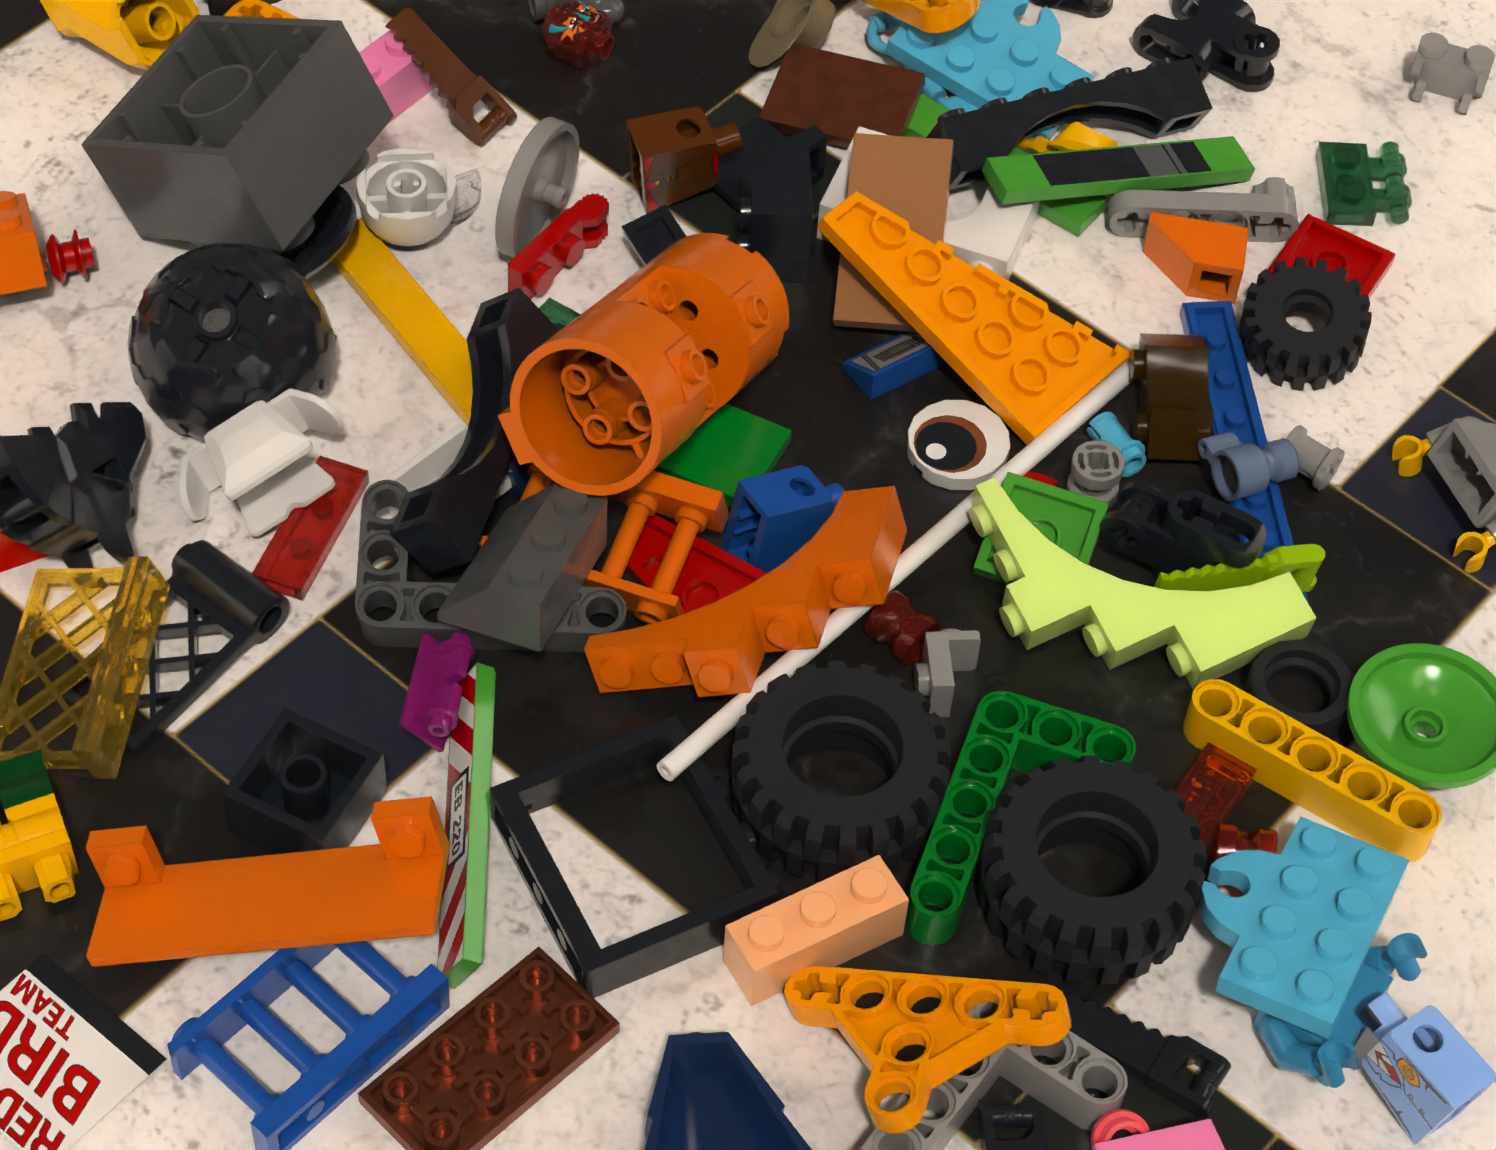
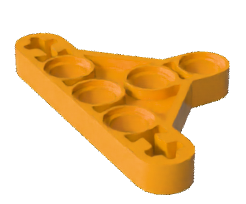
M807 966L791 975L784 989L787 1002L796 1021L807 1026L838 1029L871 1073L865 1088L864 1100L874 1126L880 1131L890 1134L903 1133L912 1129L920 1122L933 1088L1008 1044L1049 1046L1062 1040L1071 1028V1015L1063 992L1055 986L1041 983L828 966ZM876 992L884 995L882 1001L874 1007L861 1009L854 1006L856 1001L865 994ZM934 997L941 1000L939 1006L931 1012L919 1014L911 1011L913 1005L923 998ZM982 1002H992L999 1005L997 1011L986 1018L977 1019L968 1015L975 1005ZM918 1044L926 1048L919 1058L912 1061L903 1062L895 1058L898 1051L908 1045ZM893 1093H904L910 1096L907 1104L900 1109L886 1111L879 1108L881 1101Z

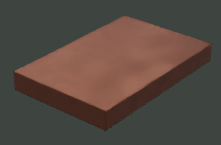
M793 43L786 51L759 117L767 121L777 131L790 135H798L809 127L816 125L828 135L827 144L844 148L849 147L854 133H856L859 126L887 135L905 136L925 86V73Z

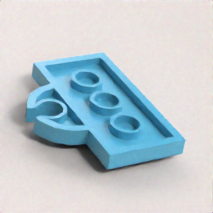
M983 0L977 12L968 21L953 30L942 33L924 32L903 22L888 40L885 53L913 70L925 73V77L978 109L987 102L997 98H1006L1008 102L1022 99L1027 93L1039 88L1047 87L1051 92L1064 89L1067 84L1080 78L1089 77L1091 82L1095 78L1092 74L1056 54L1061 42L1060 24L1047 6L1040 10L1036 25L1025 26L1017 22L1015 17L1025 14L1030 0ZM1061 125L1037 132L1029 138L1041 135L1050 140Z
M1301 816L1281 855L1262 850H1242L1232 852L1217 859L1210 866L1207 879L1210 882L1204 881L1198 901L1205 925L1217 939L1233 948L1218 978L1215 992L1329 1039L1405 876L1409 859ZM1229 885L1236 887L1243 892L1244 896H1227L1217 886Z

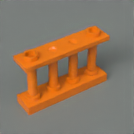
M533 462L524 464L529 467L527 474L530 476V479L520 501L556 483L546 476ZM652 471L634 487L618 494L604 495V497L625 503L628 510L601 572L591 569L582 585L585 587L613 589L624 599L626 609L634 612L638 619L647 624H653L685 614L679 597L671 594L698 532H703L705 528L722 533L729 517L723 492ZM655 513L674 518L678 524L651 588L621 579L648 516H654ZM481 535V538L479 540V550L488 538V536Z

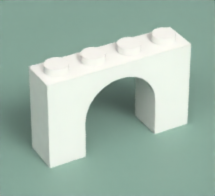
M860 126L856 133L887 135ZM853 139L820 202L818 224L822 217L847 199ZM989 184L980 205L971 214L955 221L946 222L944 243L955 249L953 255L976 268L980 263L1009 280L1038 216L1040 201L1001 204ZM817 229V237H816V238H817V239L824 240V241H827V242H830V241Z

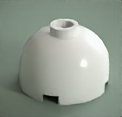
M402 147L386 150L378 154L377 163L371 165L367 170L365 167L358 175L356 182L357 201L364 223L380 239L393 245L415 246L435 239L453 219L457 199V181L452 167L445 161V168L441 163L434 160L432 152L425 149Z

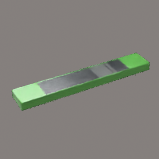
M1234 136L986 158L982 168L983 174L1001 204L1116 194L1123 190L1131 189L1160 190L1250 181L1255 171V167Z

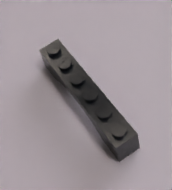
M1167 57L1151 63L1146 69L1134 72L1130 67H1125L1110 73L1105 79L1091 82L1089 77H1084L1067 84L1064 89L1050 92L1049 88L1043 87L1027 93L1019 100L1008 102L1006 98H997L987 102L978 110L965 112L963 108H956L947 111L937 118L938 123L926 138L952 139L954 141L949 189L952 190L988 181L982 172L986 158L1008 156L1016 145L1033 134L1057 125L1076 121L1109 123L1133 129L1154 139L1195 128L1213 107L1192 57L1173 62L1172 58Z
M520 288L480 304L467 337L472 370L473 395L471 417L464 443L454 462L440 478L427 486L405 493L390 531V535L431 574L453 567L464 566L472 561L477 554L479 540L487 519L493 512L494 500L501 481L508 471V462L513 451L498 415L510 406L512 382L521 363L536 348L555 335L558 330Z

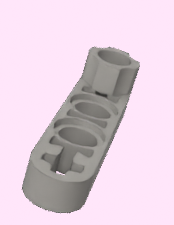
M1280 177L1266 178L1264 182L1254 185L1250 194L1131 189L1116 193L1108 202L1111 230L1119 236L1129 238H1145L1151 211L1165 214L1175 211H1187L1191 213L1188 218L1248 227L1247 242H1282L1290 239L1299 228L1294 187L1288 185L1285 179ZM1232 212L1239 215L1231 221H1218L1215 219L1223 213Z

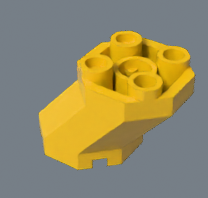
M40 0L57 31L62 32L65 36L84 38L127 65L148 70L196 15H200V11L193 0Z

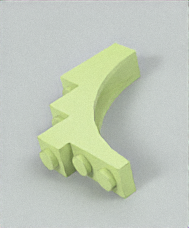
M995 477L975 486L972 507L969 508L971 521L977 533L981 537L988 535L996 550L994 561L1003 580L1007 583L1013 581V583L1006 585L999 613L1007 632L1012 637L1019 635L1026 650L1084 624L1085 627H1083L1082 632L1088 648L1095 657L1102 655L1109 670L1167 644L1166 654L1172 669L1179 677L1185 675L1194 690L1202 681L1217 679L1254 662L1263 649L1279 641L1301 640L1307 637L1316 620L1314 612L1290 572L1253 585L1214 591L1165 590L1125 581L1082 563L1049 541L1017 510Z

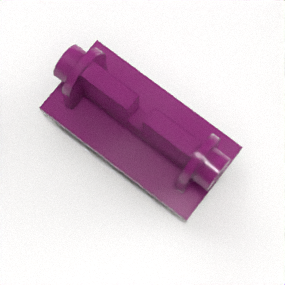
M427 632L422 635L399 723L401 727L439 753L444 751L446 739L450 731L457 727L458 717L456 714L463 687L458 683L466 678L469 662L473 660L475 655V648L471 645L472 639L462 633L452 634L449 640L442 643Z

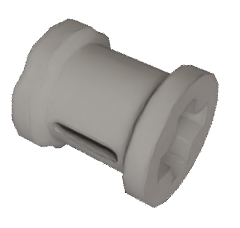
M1298 425L1290 432L1286 439L1293 444L1298 454V472L1313 481L1312 487L1320 491L1335 476L1343 461L1345 451L1338 447L1331 450L1308 436L1307 429Z

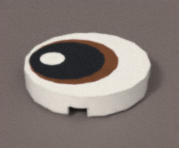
M943 400L926 406L914 416L907 432V458L912 466L915 464L922 471V477L933 485L949 490H973L976 485L986 481L1007 463L1010 452L1009 431L1001 418L983 405L968 400Z

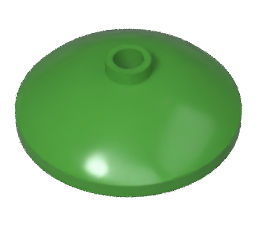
M1411 643L1387 648L1375 654L1358 670L1348 692L1347 719L1358 745L1378 766L1409 783L1442 789L1463 787L1476 783L1496 770V677L1479 662L1447 647L1425 643ZM1417 733H1421V734L1425 735L1427 738L1422 737V736L1418 735Z

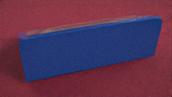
M906 331L842 362V368L871 401L947 364V362L918 332Z

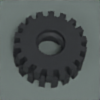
M1306 257L1295 258L1293 267L1288 268L1285 260L1277 262L1274 265L1273 274L1265 269L1258 274L1257 283H1251L1244 301L1239 334L1242 344H1245L1244 353L1247 362L1256 359L1254 371L1261 377L1267 371L1273 373L1271 383L1280 387L1284 379L1293 381L1292 390L1303 391L1305 382H1312L1314 390L1325 388L1328 377H1330L1334 384H1337L1344 380L1346 370L1352 373L1357 367L1359 357H1362L1371 325L1372 312H1368L1370 307L1368 295L1360 296L1361 283L1356 278L1346 282L1347 270L1337 266L1335 271L1331 272L1326 270L1328 261L1317 259L1316 266L1314 267L1306 266ZM1296 311L1311 312L1325 322V327L1313 332L1301 331L1292 327L1286 321V316Z

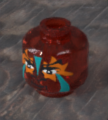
M569 0L562 5L553 7L546 16L542 28V35L546 40L548 52L554 57L584 70L591 68L600 60H606L615 44L609 16L578 0Z

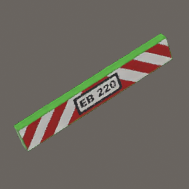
M478 662L466 674V678L458 683L463 687L456 714L458 724L454 730L450 731L445 833L450 848L440 907L437 969L448 978V986L453 989L461 985L483 964L496 672L494 667Z

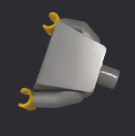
M1465 416L1463 418H1455L1451 423L1427 432V438L1423 440L1410 435L1399 437L1393 445L1392 460L1401 459L1399 461L1398 474L1403 477H1411L1421 471L1423 456L1428 455L1476 528L1484 527L1485 532L1482 534L1477 532L1463 533L1458 538L1453 557H1456L1465 550L1476 553L1467 561L1464 569L1467 573H1474L1482 568L1488 549L1494 544L1496 545V424L1487 423L1476 417Z

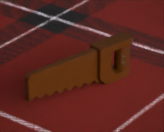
M404 8L386 24V28L394 31V39L403 42L402 49L412 54L411 61L421 65L420 73L429 76V84L438 88V96L447 99L446 107L449 110L450 119L475 145L483 146L504 124L511 125L517 119L516 112L481 75L476 77L412 9ZM481 99L491 111L480 122H477L473 118V106Z

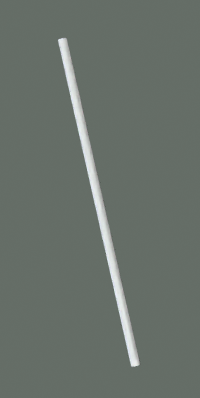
M1130 357L987 480L995 477L1002 487L1007 472L1024 476L1135 380L1130 379L1129 375ZM974 491L899 555L887 594L971 522L969 508L972 507ZM874 605L837 608L828 617L818 648L787 651L756 678L751 693L737 694L659 761L657 769L660 775L668 781H673L738 724L739 718L747 712V704L756 693L762 690L767 693L768 683L782 674L786 673L789 678L794 676L796 668L803 667Z

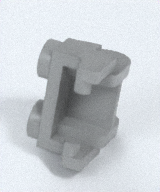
M1431 32L1424 34L1421 37L1409 75L1410 79L1417 80L1412 99L1421 102L1424 91L1459 100L1460 105L1457 112L1467 114L1472 96L1482 98L1495 58L1493 51L1482 45H1474L1467 49L1449 44L1448 40L1439 33Z

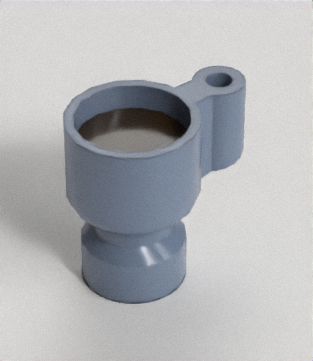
M1232 432L1203 438L1198 442V450L1201 457L1207 459L1211 464L1212 478L1216 489L1228 501H1235L1259 494L1267 488L1270 481L1279 483L1293 479L1299 471V458L1296 449L1285 438L1263 444L1261 449L1255 444H1242Z

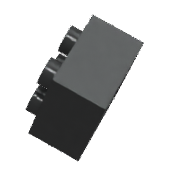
M196 15L81 145L140 236L190 241L192 245L197 247L215 243H245L281 254L296 248L311 235L315 227L313 214L335 187L352 180L365 169L369 162L367 148L394 115L342 21Z

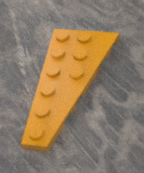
M857 191L822 217L816 227L1026 445L1032 442L1130 357V351L1118 344L1113 349L1091 336L1093 330L1079 321H1076L1074 325L1049 311L1048 303L980 263L975 268L953 255L955 249L941 240L934 244L910 229L907 220Z

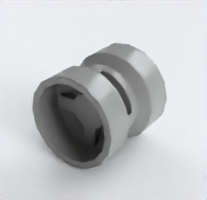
M1093 440L1079 445L1073 453L1071 473L1068 476L1066 490L1109 503V509L1112 508L1117 500L1119 481L1124 470L1125 460L1122 453L1114 445L1105 441Z

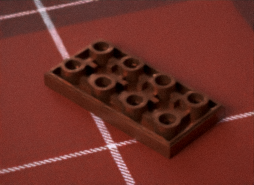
M538 946L358 1093L359 1103L405 1150H481L619 1034L620 1022Z

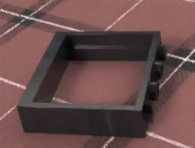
M677 715L490 788L491 819L576 982L593 998L723 945L725 925L779 901V895L783 894L782 885L775 869L770 864L765 866L762 864L756 853V840L749 824L744 819L740 821L736 819L730 808L731 799L728 789L720 776L712 777L705 765L706 756L704 753L680 774V777L745 890L601 949L529 814L657 764L692 734H687Z

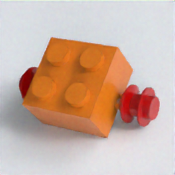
M0 191V295L46 287L47 283L44 272L48 271V266H50L52 276L61 284H65L67 273L78 271L84 279H87L86 269L95 267L89 238L79 239L75 229L73 230L71 241L60 243L56 236L51 234L45 245L47 256H45L44 251H39L26 194Z

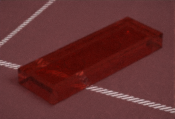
M319 456L316 464L333 477L335 481L334 487L308 506L298 507L290 512L288 518L280 523L252 573L279 593L303 601L369 483L368 470Z

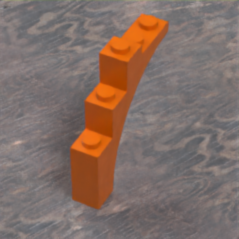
M895 486L843 491L833 513L811 540L784 563L752 584L714 603L653 624L589 636L584 650L599 692L607 693L694 685L698 697L751 693L765 653L818 648L831 609L884 604L907 533Z

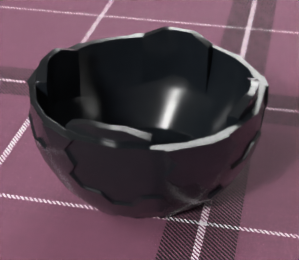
M215 243L195 248L176 257L155 274L143 291V297L139 302L135 315L131 317L128 335V356L134 381L139 386L146 403L168 427L180 434H187L201 442H205L204 436L210 430L256 401L263 400L268 403L289 388L319 396L329 386L335 370L337 335L334 334L323 302L306 280V275L301 271V267L270 250L255 245ZM221 308L230 312V322L223 330L208 332L203 329L204 317L211 310Z

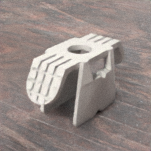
M291 388L268 403L260 400L246 407L210 430L204 436L205 443L181 457L178 488L185 513L193 521L204 519L208 511L210 492L222 486L228 500L233 501L237 499L251 536H260L288 518L293 509L308 506L334 487L335 481L333 477L306 455L313 449V444L303 432L312 429L327 434H336L343 426L341 415L324 399L314 394Z

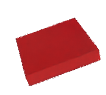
M1307 214L1299 225L1297 232H1294L1268 271L1273 274L1275 263L1285 260L1288 268L1294 266L1295 258L1306 257V266L1314 267L1316 266L1317 259L1328 261L1326 270L1334 272L1337 266L1347 270L1345 281L1350 282L1356 278L1362 285L1360 296L1367 294L1370 299L1393 265L1396 254Z

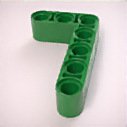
M995 691L984 696L978 704L946 790L943 803L940 806L911 884L905 925L907 932L912 938L922 944L934 946L945 943L955 933L978 870L986 825L991 810L997 807L999 796L1007 788L1013 769L1025 773L1033 767L1039 766L1044 772L1047 770L1049 761L1068 757L1070 763L1080 762L1081 756H1100L1101 763L1113 765L1115 759L1133 764L1136 752V743L1133 736L1127 730L1117 725L1012 692ZM994 725L1002 726L1004 728H997ZM1047 742L1056 743L1058 745H1051ZM1101 759H1107V760L1112 761L1113 763H1111V762H1105V761H1103V760H1101ZM977 769H985L990 771V773L980 772ZM961 813L971 814V815H973L975 818L963 817V816H961L960 814H961ZM942 859H953L959 862V864H948L942 861ZM924 906H938L941 909H943V911H930L924 908Z

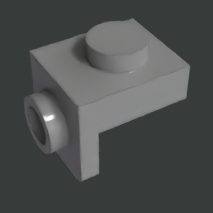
M950 628L939 632H925L921 663H915L914 687L931 703L929 714L935 712L940 717H950L955 689L953 671H972L976 669L981 644L979 631H961Z

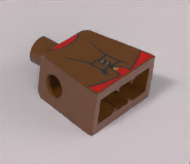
M697 106L626 120L630 178L646 214L665 204L669 206L714 187L719 182L718 158L743 150L742 139L734 122L711 129L703 109Z

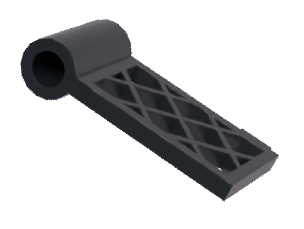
M199 540L193 544L189 543L180 548L172 560V576L85 660L77 655L54 677L58 686L53 690L60 701L136 758L253 642L262 643L272 637L282 626L289 611V600L284 595L205 540ZM173 599L188 609V622L158 625L157 614ZM196 615L200 617L202 621H197ZM220 632L230 639L219 652L197 654V635ZM188 636V656L158 659V639ZM149 640V660L119 663V651L128 642ZM189 669V681L180 690L159 693V672ZM149 674L150 694L119 697V677ZM110 678V698L85 700L76 693L89 680ZM150 707V720L134 736L119 726V711ZM103 712H110V718L103 714Z

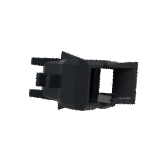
M103 402L100 404V417H98L92 403H73L70 405L72 421L61 426L55 435L50 426L31 427L27 429L28 435L0 436V533L14 541L30 545L31 550L61 557L68 569L85 583L95 579V571L90 559L89 550L101 544L107 553L122 564L131 560L134 556L125 525L129 519L135 517V509L132 508L131 500L133 488L130 480L146 444V434L142 413L131 402Z

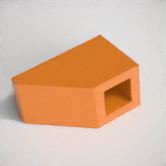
M1151 211L1142 252L1186 296L1214 301H1231L1232 304H1235L1244 271L1249 228Z

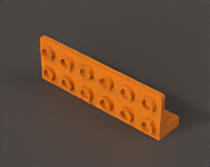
M432 796L374 802L371 821L380 844L173 865L164 864L146 825L90 831L86 851L105 889L86 957L92 967L432 935L437 929L450 848Z

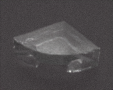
M477 168L455 175L457 199L453 219L450 222L452 227L469 219L479 207L481 201V178Z

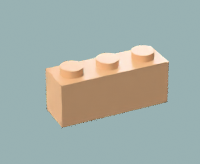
M877 855L725 925L723 962L750 1006L756 1005L783 992L789 977L807 966L836 967L902 936L909 899L881 856Z

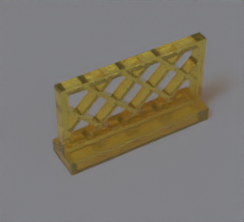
M130 556L127 558L125 567L36 570L0 686V762L42 749L41 754L46 769H88L95 779H116L170 588L168 582L148 556ZM108 586H119L116 598L98 611L90 600ZM51 587H72L75 590L73 594L50 611L45 608ZM85 604L93 615L66 635L58 624ZM103 627L106 630L103 644L84 658L76 647ZM53 628L61 639L34 659L30 654L34 642ZM71 651L79 663L54 682H51L44 671ZM89 675L92 681L88 694L70 707L62 695ZM39 676L47 687L19 707L16 702L19 690ZM57 700L64 709V712L37 731L29 719ZM24 724L32 736L13 751H1L4 739ZM75 724L78 730L72 750L52 751L47 744Z

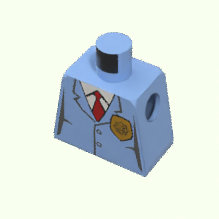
M1386 992L1370 1002L1358 1013L1379 1040L1361 1059L1363 1068L1414 1145L1458 1116L1496 1082L1494 1070L1436 1007L1429 1005L1408 1019L1389 993Z

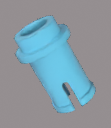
M1103 412L1090 421L1089 424L1092 427H1087L1086 429L1088 436L1093 440L1110 443L1122 453L1125 460L1123 477L1132 476L1143 468L1147 460L1145 446L1139 440H1133L1118 422L1114 413Z

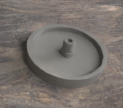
M554 117L544 118L533 127L521 144L506 176L497 208L495 239L497 247L502 254L514 258L564 212L574 184L579 159V136L574 125Z

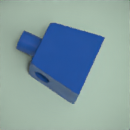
M802 465L738 481L720 549L768 573L784 563L812 539L833 513L844 489L838 483L824 486L808 467Z

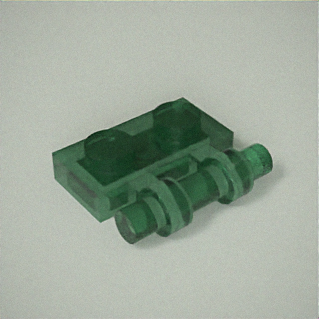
M1392 141L1383 143L1380 146V157L1373 158L1368 157L1367 144L1319 142L1316 151V162L1325 222L1332 225L1373 226L1377 213H1389L1390 220L1394 224H1402L1408 221L1412 196L1409 186L1404 184V177L1407 173L1406 159L1399 152L1397 143ZM1372 181L1384 182L1385 188L1373 189Z

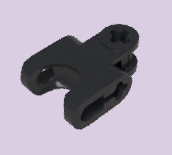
M1173 0L1172 10L1174 16L1179 20L1153 14L1147 16L1133 33L1134 47L1138 55L1152 63L1167 57L1172 58L1173 62L1192 57L1201 81L1211 73L1246 92L1265 90L1273 82L1274 67L1270 61L1276 58L1279 52L1280 39L1269 28L1256 24L1254 11L1244 0H1195L1198 5L1192 0ZM1152 37L1167 45L1158 44Z
M1130 482L1126 484L1119 495V505L1121 508L1119 511L1108 513L1100 524V534L1103 540L1117 552L1132 556L1151 565L1152 578L1155 582L1161 572L1167 574L1175 570L1185 572L1191 567L1201 569L1205 565L1215 567L1219 563L1240 569L1247 567L1262 553L1267 536L1263 522L1203 492L1182 490L1171 497L1144 482ZM1140 500H1144L1145 502H1144V504L1142 505V507L1140 508V502H1139V501H1140ZM1129 530H1131V531H1130L1131 537H1130V538H1127V537H1126V534L1128 533ZM1230 534H1240L1246 537L1249 542L1239 543L1227 536Z

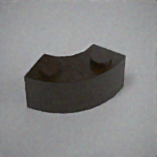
M1140 333L1139 349H1131L1129 375L1130 379L1138 380L1139 411H1135L1133 417V440H1139L1143 443L1147 459L1208 461L1201 457L1198 450L1199 440L1211 436L1213 408L1210 402L1208 383L1209 347L1201 335Z

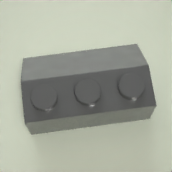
M555 483L508 507L437 612L438 621L541 652L607 546V497L578 493Z

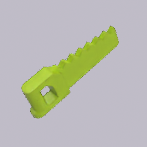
M1317 544L1281 546L1265 553L1261 559L1257 558L1252 564L1241 569L1219 563L1215 567L1211 565H1205L1201 569L1191 567L1185 572L1181 570H1175L1170 574L1161 572L1154 587L1165 590L1214 591L1249 586L1290 572L1301 592H1309L1317 582L1315 575L1326 554L1325 550Z

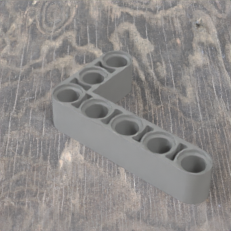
M982 1002L975 1005L968 1015L977 1019L986 1018L995 1013L999 1005L992 1002ZM1070 1030L1062 1040L1049 1046L1008 1044L970 1066L969 1069L975 1074L969 1076L957 1074L931 1090L926 1109L937 1112L942 1118L936 1120L921 1118L916 1126L903 1133L890 1134L880 1131L876 1127L859 1150H944L978 1105V1100L985 1096L999 1076L1076 1126L1092 1131L1095 1123L1101 1116L1121 1108L1128 1086L1127 1075L1124 1068L1115 1059ZM1038 1055L1052 1058L1057 1064L1044 1065L1034 1057ZM1096 1088L1103 1091L1108 1097L1104 1099L1090 1096L1084 1089ZM903 1093L889 1111L902 1108L907 1104L910 1096Z

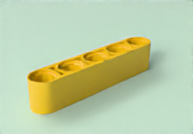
M1208 679L1200 682L1195 687L1184 720L1183 731L1187 740L1196 748L1361 841L1409 859V862L1420 860L1427 853L1442 817L1441 807L1431 795L1226 681Z

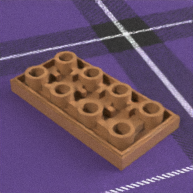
M854 133L847 198L857 191L907 220L910 229L934 244L938 240L944 242L954 141L952 139ZM840 253L833 314L834 326L917 332Z

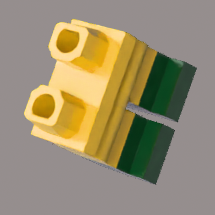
M40 749L0 762V804L7 820V824L1 825L0 821L1 922L16 917L23 910L18 894L37 887L41 888L46 902L56 903L73 897L76 894L74 875L78 874L79 871Z

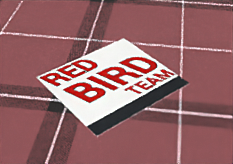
M44 953L0 991V1134L18 1150H69L167 1060Z

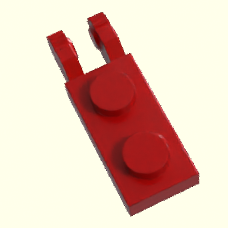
M599 193L587 194L585 197H582V200H578L570 209L567 208L508 262V292L520 288L530 299L537 294L541 295L547 291L554 277L566 265L573 266L580 259L584 249L597 248L602 243V240H605V237L608 236L607 220L603 219L609 214L607 198H604V195H599Z

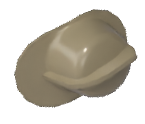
M777 0L772 13L750 47L748 55L750 64L755 67L767 66L786 53L793 43L819 49L832 27L836 15L835 5L830 0Z

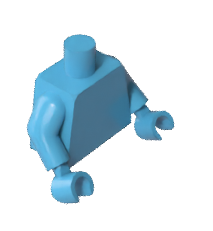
M1403 933L1393 938L1388 946L1371 947L1329 1039L1258 1010L1253 1024L1260 1032V1036L1277 1066L1284 1071L1310 1075L1326 1087L1338 1088L1345 1082L1342 1068H1350L1353 1071L1359 1068L1354 1047L1368 1026L1358 1013L1377 997L1388 992L1394 979L1389 975L1392 974L1394 969H1396L1398 976L1406 981H1413L1419 977L1421 969L1416 958L1423 959L1428 955L1422 940L1416 934Z

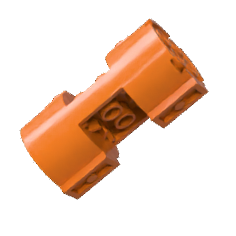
M700 233L684 237L670 245L536 348L521 363L514 376L510 392V406L498 415L519 465L533 462L546 476L556 483L587 495L604 496L618 494L642 481L685 442L697 427L718 408L730 401L778 355L784 332L789 328V305L784 287L768 261L757 251L750 253L740 245L728 241L729 236Z

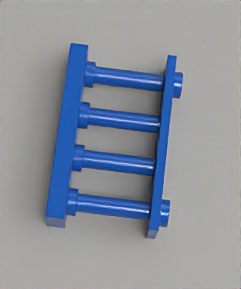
M366 941L279 949L199 1018L192 1017L176 1030L172 1041L167 1044L173 1071L183 1080L202 1063L255 1113L254 1119L250 1122L255 1150H290L450 1008L448 978L432 964L416 977L413 975L406 977ZM338 948L390 995L389 1001L372 1016L370 1014L362 1016L311 969ZM291 986H294L346 1033L345 1039L328 1054L321 1053L317 1055L267 1009L270 1004ZM247 1024L301 1073L300 1079L283 1094L276 1093L272 1095L221 1048L222 1045Z

